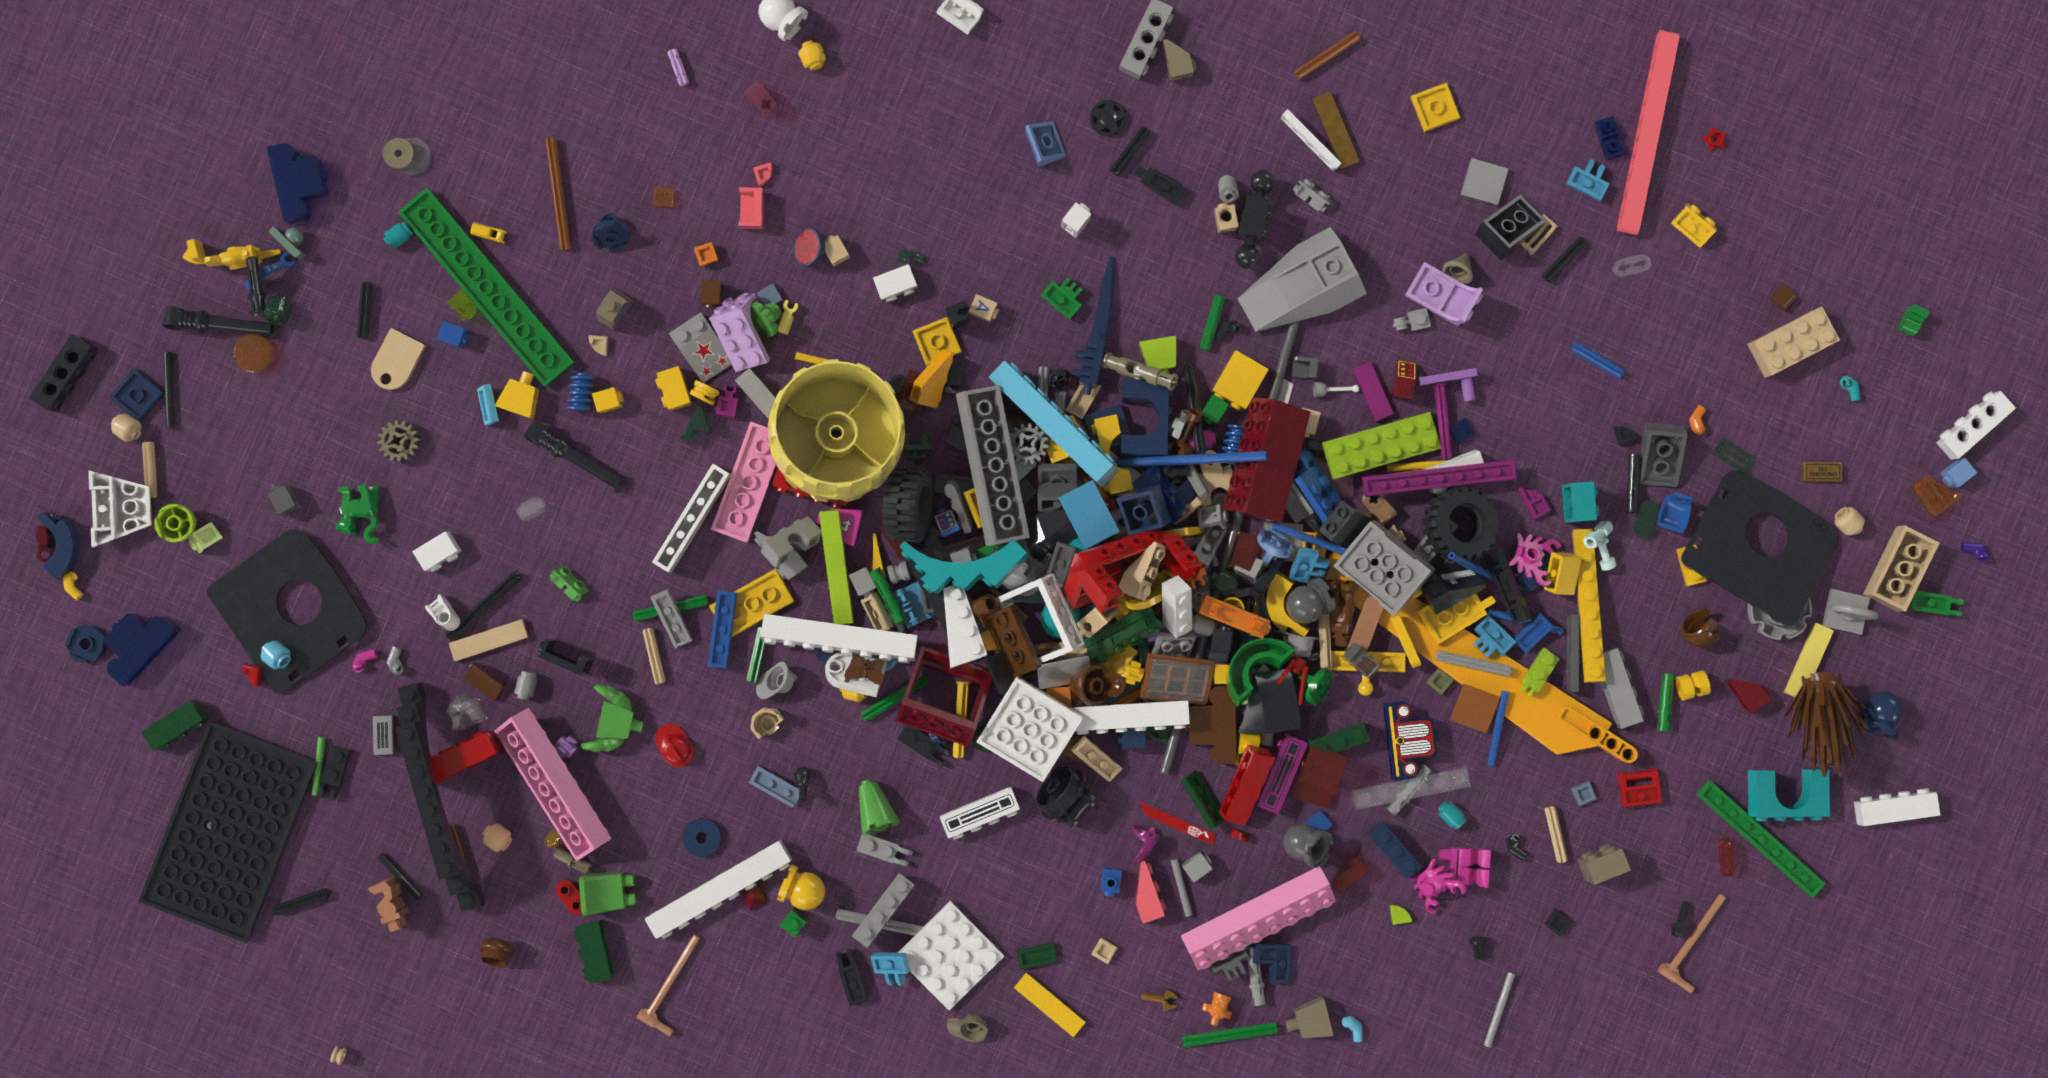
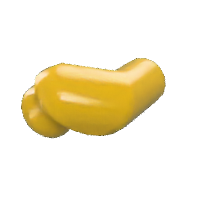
M70 571L63 577L64 589L78 601L84 594L74 585V581L77 580L76 573Z

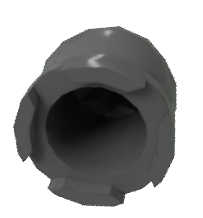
M1319 577L1308 581L1307 586L1297 587L1289 593L1286 600V610L1290 618L1302 624L1311 623L1317 620L1321 614L1327 615L1335 610V598H1330L1327 591L1330 588L1324 580Z
M1295 824L1286 831L1283 837V847L1286 853L1292 859L1305 862L1307 866L1312 868L1316 866L1322 867L1331 855L1328 853L1330 844L1333 845L1332 835L1324 830H1316V828L1309 824Z

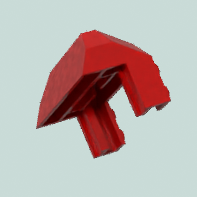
M1153 529L1127 535L1075 553L1065 582L1064 592L1071 610L1094 603L1102 614L1110 608H1118L1120 603L1116 597L1122 596L1124 593L1119 587L1124 572L1153 542L1166 546L1165 556L1160 562L1158 573L1169 569L1174 577L1178 575L1184 582L1190 579L1195 580L1202 563L1181 536Z

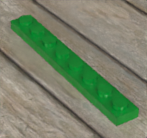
M1707 780L1699 789L1696 795L1809 897L1814 898L1823 888L1825 883L1752 817L1748 816L1742 808L1714 783Z

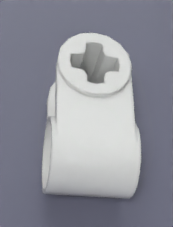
M439 594L433 603L425 606L437 624L449 631L458 628L460 618L442 594Z

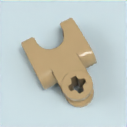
M1207 450L1205 454H1214L1216 452ZM1211 463V465L1199 464L1202 472L1199 473V476L1209 491V495H1207L1209 498L1201 505L1202 508L1212 505L1211 492L1214 489L1220 487L1228 492L1229 480L1233 473L1231 465L1221 467L1220 463Z

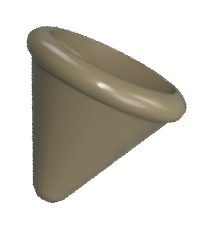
M1464 253L1443 265V273L1460 283L1467 285L1472 281L1473 273L1468 253Z

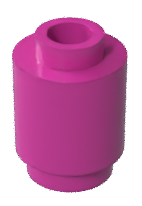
M1210 429L1203 430L1206 449L1213 448V444H1216L1214 432L1211 433ZM1191 432L1187 441L1195 451L1193 432Z

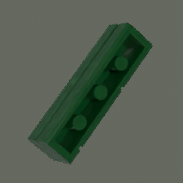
M1151 606L1133 612L1096 632L1090 638L1083 639L1090 659L1096 664L1104 663L1109 660L1110 656L1123 653L1126 650L1125 648L1140 644L1142 639L1157 635L1159 630L1163 628V624L1157 610Z

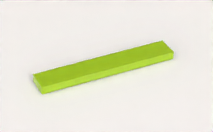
M839 509L820 511L819 516L834 624L853 623L854 618Z

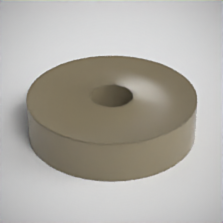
M394 138L385 144L383 158L390 167L403 170L414 162L415 150L407 140ZM398 151L402 152L400 157L396 156Z

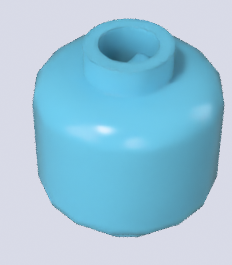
M268 642L262 647L261 660L271 668L280 669L289 664L291 652L281 642Z

